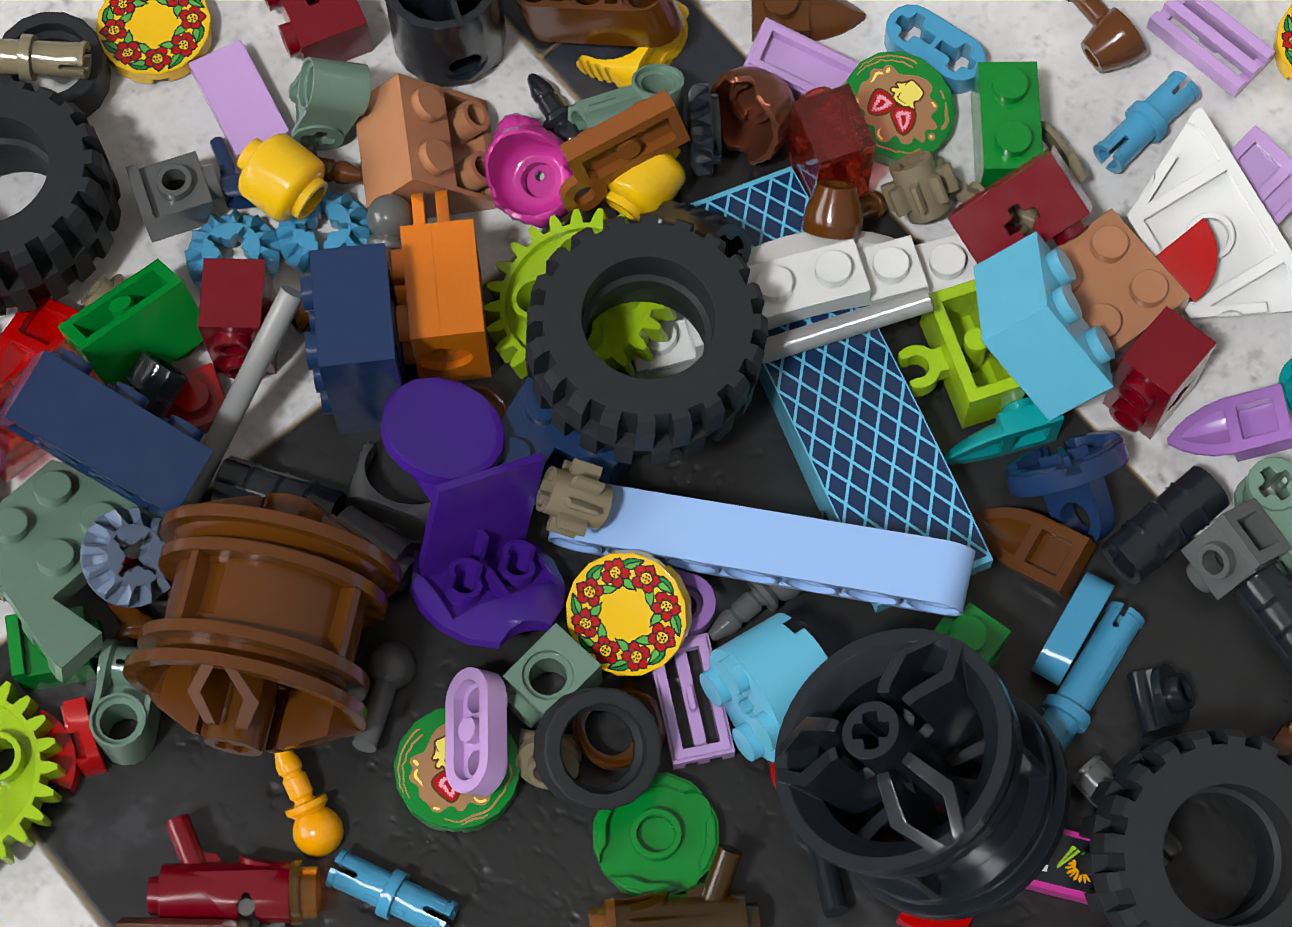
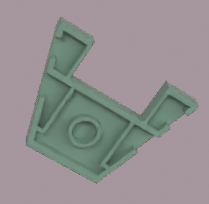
M51 460L0 502V598L3 602L7 601L20 619L22 630L33 645L37 644L48 660V667L55 678L64 683L103 648L102 632L63 606L66 601L88 583L83 574L80 561L83 537L90 525L103 514L114 509L138 508V506L69 465ZM184 501L181 506L188 505L191 503ZM140 508V512L148 515L149 517L161 518L162 524L163 517H155L152 514ZM120 546V549L122 551H125L128 548Z

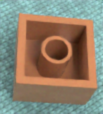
M1112 208L1090 223L1078 235L1058 246L1066 254L1074 268L1076 280L1071 282V288L1080 305L1082 318L1090 328L1096 325L1101 327L1112 344L1115 358L1109 361L1111 373L1117 369L1124 354L1166 306L1182 317L1191 296Z

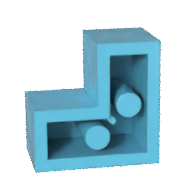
M1036 231L973 266L982 342L1049 421L1114 387L1109 362L1115 358L1114 349L1101 327L1096 325L1090 328L1082 318L1080 305L1071 288V282L1076 280V274L1070 260L1059 247L1051 250Z

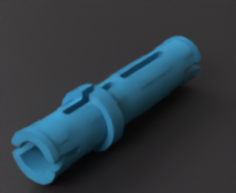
M1117 601L1109 603L1106 613L1056 694H1048L1041 706V710L1044 713L1042 717L1054 730L1064 753L1076 733L1083 734L1091 722L1088 713L1138 630H1141L1145 623L1141 614L1132 607H1129L1125 616H1122L1120 613L1124 608V603Z

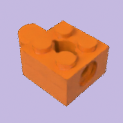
M447 190L435 191L437 222L428 223L424 193H411L414 225L400 226L402 249L390 251L394 286H397L399 305L396 306L399 341L402 342L405 365L416 364L419 379L438 377L452 381L490 378L492 373L486 314L484 311L482 275L473 218L451 221Z

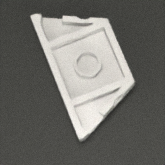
M1201 106L1192 113L1125 220L1136 236L1155 257L1202 218L1209 224L1217 245L1216 271L1210 286L1201 298L1194 304L1188 301L1183 312L1187 320L1292 312V250Z

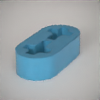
M907 4L898 7L890 14L886 22L884 45L887 52L901 51L922 58L941 74L951 94H963L972 91L978 62H985V52L978 41L919 5ZM913 27L921 30L920 38L913 36L908 42L900 38L901 31L909 32ZM960 57H964L969 61L967 68L960 67L956 72L948 68L949 60L956 62Z
M1089 571L1086 572L1031 669L1032 672L1057 686L1060 685L1115 585Z

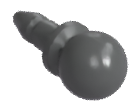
M384 194L374 199L368 207L366 221L373 235L367 239L366 244L385 242L392 272L390 251L402 249L400 226L413 225V213L410 203L403 197L396 194Z
M746 581L751 591L744 592L731 603V608L724 609L718 615L708 632L709 639L715 641L736 633L742 628V623L749 622L762 611V606L765 605L774 613L779 608V600H791L801 594L802 591Z

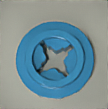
M327 189L319 205L304 220L299 221L294 217L289 221L279 223L275 231L280 245V252L293 269L302 274L311 273L309 250H318L320 246L318 241H316L315 234L308 231V229L318 227L322 214L327 215L332 228L339 229L338 231L329 232L327 241H324V249L366 244L367 239L371 236V231L366 221V210L351 197L348 191L341 194Z
M234 208L232 213L217 217L210 214L205 225L199 230L192 229L191 242L188 250L184 252L189 275L200 290L204 258L223 259L221 251L216 245L233 248L237 242H242L241 248L244 256L247 259H265L271 279H274L281 261L280 245L275 231L271 230L258 214L252 217L244 215Z

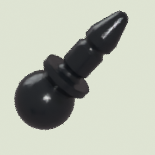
M535 73L529 74L527 81L531 97L538 104V108L546 118L543 127L546 130H551L564 142L584 131H579L576 124H572L568 120L569 105H564L560 97L555 94L551 84Z

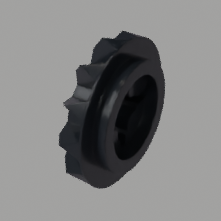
M707 81L692 83L687 92V129L691 139L688 141L690 167L697 176H712L713 164H721L722 144L718 93H710Z

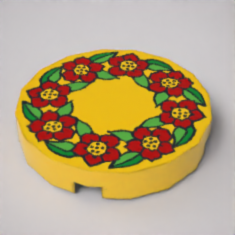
M105 0L98 12L96 33L108 63L119 75L140 84H154L153 80H163L166 78L171 82L185 77L191 72L188 63L207 54L212 44L213 35L211 29L212 20L205 0Z
M616 550L590 562L573 581L566 602L567 627L572 638L601 664L603 670L617 676H642L667 664L682 647L692 624L691 598L681 576L670 565L665 566L660 560L653 558L655 555L642 550Z

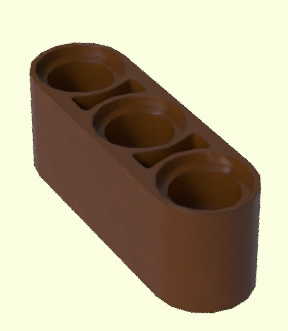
M514 0L532 36L544 42L647 48L662 47L671 43L679 36L684 24V19L676 0Z

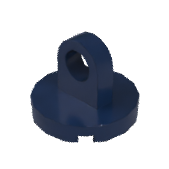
M1096 431L1068 437L1069 440L1063 441L1066 450L1061 446L1056 448L1057 453L1050 455L1048 446L1045 448L1041 446L1017 457L1007 465L1005 475L1010 494L1016 497L1043 495L1051 520L1089 537L1095 544L1108 536L1113 530L1115 514L1104 476L1118 470L1129 460L1126 444H1124L1123 437L1121 438L1120 434L1113 431ZM1075 503L1082 506L1090 518V527L1078 519L1075 513Z

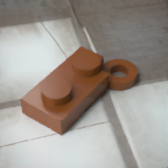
M666 89L647 99L636 102L625 111L594 127L585 129L574 138L559 145L573 172V175L564 181L559 190V198L564 208L569 212H573L574 209H579L580 212L593 209L605 198L607 192L606 184L614 181L631 168L657 155H663L691 140L678 110ZM591 187L587 193L575 196L581 189Z

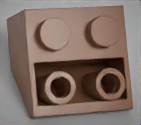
M397 73L371 91L368 107L364 115L356 121L367 209L374 199L384 194L399 195L406 199L412 207L411 193L423 192L427 218L437 217L435 191L447 190L451 215L496 208L493 203L494 200L490 187L486 181L483 165L484 154L488 150V145L493 141L486 100Z

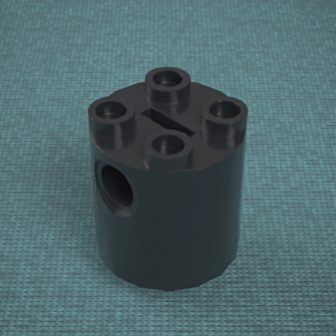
M385 0L395 54L405 69L416 76L417 79L441 87L469 83L501 63L506 39L503 0Z

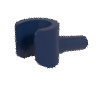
M222 137L211 139L210 146L220 168V185L225 196L227 208L234 210V208L256 207L239 192L238 181L240 174H236L235 166Z

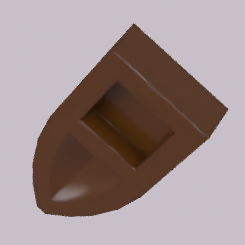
M751 0L752 42H754L765 17L814 41H820L844 34L855 28L866 19V13L847 0Z
M990 508L975 512L972 515L989 552L996 559L1009 567L1015 574L1065 599L1068 598L1097 546L1089 537L1039 513L1022 508Z

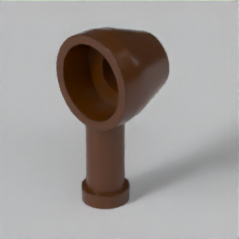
M1067 0L1072 2L1093 25L1081 42V48L1088 61L1098 72L1104 73L1128 66L1147 54L1146 46L1140 34L1119 9L1115 7L1109 9L1102 0Z
M838 179L820 180L806 205L802 230L810 235L828 239L857 238L862 235L864 220H875L884 215L887 208L886 200L876 190L863 192L858 197L856 185L848 181Z

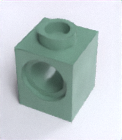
M555 623L503 675L506 692L509 695L507 707L521 722L532 728L537 722L540 723L544 712L563 695L583 688L598 687L603 682L602 666ZM545 672L558 673L566 680L564 687L552 695H543L536 692L532 688V683L536 677Z

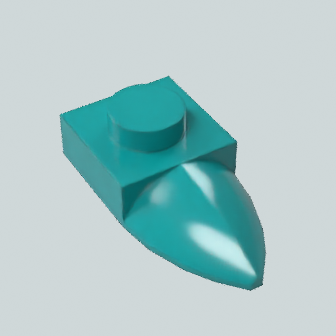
M1029 397L1016 400L1006 405L1002 409V413H998L995 424L984 427L961 440L945 454L944 459L947 464L972 463L1056 441L1064 421L1063 414L1049 421Z

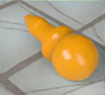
M293 750L274 753L276 770L279 776L283 777L282 783L289 799L294 802V806L287 809L285 814L288 818L295 820L292 831L295 844L302 852L314 857L326 856L332 853L340 845L343 838L344 828L342 820L334 810L325 807L328 800L326 793L313 795L314 789L307 773L302 771V762Z

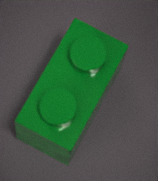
M1037 61L978 62L970 95L975 181L984 188H987L1043 152Z
M158 258L58 325L59 330L74 354L94 366L89 376L105 386L108 384L114 385L116 381L123 383L124 377L130 372L143 350L151 352L171 364L174 361L189 356L196 349L197 345L203 342L198 328V306L183 280Z

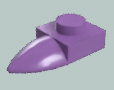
M1282 384L1222 398L1201 407L1186 417L1167 438L1168 445L1194 455H1234L1237 462L1291 449L1292 419Z

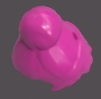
M520 113L505 115L498 123V129L494 133L493 141L488 145V150L484 154L483 165L486 181L494 200V206L509 215L512 220L544 228L550 226V216L555 215L560 219L568 215L569 211L564 208L559 198V190L564 181L573 175V172L559 147L564 141L551 130H546L535 118H530ZM540 172L544 173L542 181L537 180V175Z

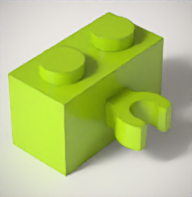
M975 279L930 293L935 311L923 314L920 318V326L929 348L922 345L908 346L898 353L896 362L899 369L915 364L923 367L926 371L925 376L915 378L909 382L908 387L913 397L927 395L936 387L939 380H943L962 429L997 418L998 413H1002V409L1006 405L1022 399L1025 392L982 342Z

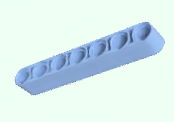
M611 485L613 488L612 506L606 521L600 529L594 530L587 527L584 537L576 535L574 539L551 531L548 536L549 542L562 548L582 553L605 556L616 550H642L655 555L653 558L660 560L665 566L670 565L675 569L946 616H961L963 614L976 552L971 547L944 539Z

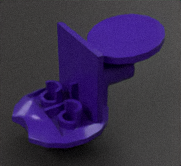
M438 377L414 379L395 389L384 404L380 434L387 453L402 470L413 476V479L431 502L421 551L413 561L410 591L420 613L440 632L467 645L499 649L508 639L519 633L534 630L548 631L563 611L565 582L555 561L534 542L526 539L546 458L540 452L496 466L502 456L505 430L498 412L485 397L461 382Z

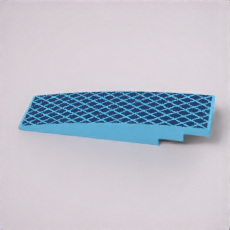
M792 166L691 204L696 209L702 208L710 211L712 215L724 216L729 222L741 226L751 240V248L784 236L803 233V215L809 197ZM866 306L838 310L788 323L768 330V337ZM879 328L761 366L759 374L761 384L823 519L828 518L829 521L957 542L976 551L971 575L991 567L993 558ZM871 603L876 613L892 607Z

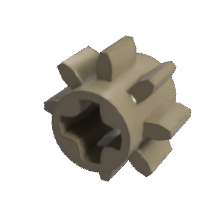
M929 151L913 152L894 161L889 167L893 181L880 186L890 212L895 211L897 218L907 214L911 224L927 223L946 214L951 208L947 194L959 190L951 164H945L941 157L933 160Z
M575 457L573 462L565 460L562 469L554 466L548 468L541 479L536 495L537 511L550 515L546 530L574 539L576 535L584 537L587 527L594 530L602 527L609 515L613 501L612 486L599 481L603 469L602 466Z

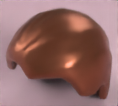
M754 66L730 69L718 78L710 93H718L721 136L724 146L730 151L739 150L746 153L748 163L751 165L770 160L790 137L796 120L797 107L791 89L777 75Z

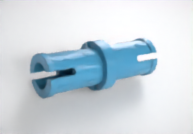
M1173 71L1144 101L1136 100L1125 112L1126 118L1093 147L1097 160L1102 164L1113 154L1114 160L1107 165L1106 169L1114 174H1119L1149 143L1157 144L1168 133L1167 126L1199 98L1200 93L1193 80L1176 94L1180 89L1179 85L1186 79L1187 75L1180 71Z
M343 848L335 858V863L357 874V877L352 878L331 867L325 884L327 887L335 888L376 907L375 914L386 920H389L393 915L415 927H451L446 922L428 914V911L432 910L454 921L459 908V902L451 901L410 882V874L396 868L393 873L351 853L346 848Z

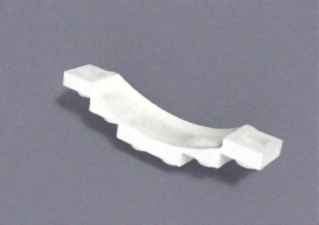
M862 231L861 236L853 239H828L813 236L806 232L784 236L751 248L747 265L750 268L748 283L754 282L758 284L765 300L762 315L768 318V330L812 316L872 305L926 287L932 293L975 279L973 266L977 265L958 234L914 245L911 235L894 239L874 232ZM675 311L677 314L676 320L659 322L668 336L667 342L650 340L647 346L654 360L649 362L636 356L632 360L635 372L648 369L653 374L699 359L704 350V344L699 333L684 316Z

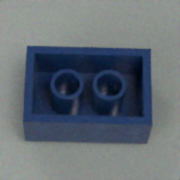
M385 242L309 250L311 273L300 275L304 312H308L311 332H305V350L308 368L313 370L316 393H320L323 414L334 415L339 434L381 430L384 404L395 389L408 383L402 342L399 341L396 306L399 305Z
M60 347L58 352L53 351L52 353L44 350L33 356L0 409V425L155 517H164L169 510L181 506L213 453L212 449L200 443L204 432L171 414L169 419L163 416L160 419L148 412L145 408L150 400L121 382L116 381L114 385L108 384L107 386L89 376L94 366L67 349Z

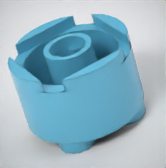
M784 613L774 614L713 650L709 656V669L699 676L702 689L708 699L717 707L725 706L727 716L735 727L732 730L734 742L742 755L751 762L760 757L771 762L775 761L778 734L792 700L808 677L828 659L818 642L805 628L794 634L783 625L791 619V617Z

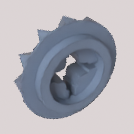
M139 507L114 509L103 514L90 525L82 540L80 561L88 584L98 596L119 607L135 608L152 603L171 588L169 585L170 580L165 577L158 567L160 553L165 545L160 536L161 518L149 517L140 512ZM142 541L143 544L140 546L142 550L138 555V559L144 565L143 568L136 566L118 574L123 568L122 563L126 557L120 546L128 547Z

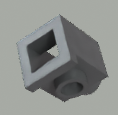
M196 151L142 168H138L137 163L125 167L142 220L152 243L200 228L208 222L210 214L218 217L213 200L224 196L213 163L201 166Z
M1253 498L1221 514L1211 526L1181 551L1189 561L1186 566V572L1192 584L1203 592H1212L1215 598L1220 600L1237 591L1247 580L1272 565L1290 551L1292 547L1258 501Z

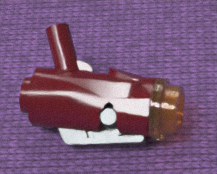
M189 814L179 815L165 823L180 863H164L161 865L159 876L149 877L147 909L150 916L159 915V918L252 920V927L303 925L305 919L320 918L322 880L319 866H305L303 860L272 861L239 855V862H222V859L216 854L203 851Z

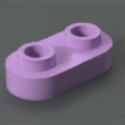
M467 667L458 672L451 681L446 694L445 772L449 785L456 792L485 797L492 794L499 787L508 769V699L504 681L497 673L474 667Z

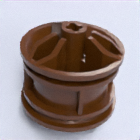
M270 493L265 497L263 508H260L263 497L255 494L183 505L169 510L164 515L160 536L165 545L160 553L158 567L165 577L173 582L164 619L149 621L141 627L137 640L140 650L127 655L122 671L126 681L148 695L159 709L192 734H201L205 738L204 742L207 745L232 754L243 756L262 755L267 732L269 735L265 751L280 753L339 738L355 736L366 729L369 711L361 701L367 697L370 679L365 671L354 664L362 629L383 621L388 607L387 597L393 595L398 590L401 579V568L389 554L374 545L364 535L334 514H329L315 502L292 494Z

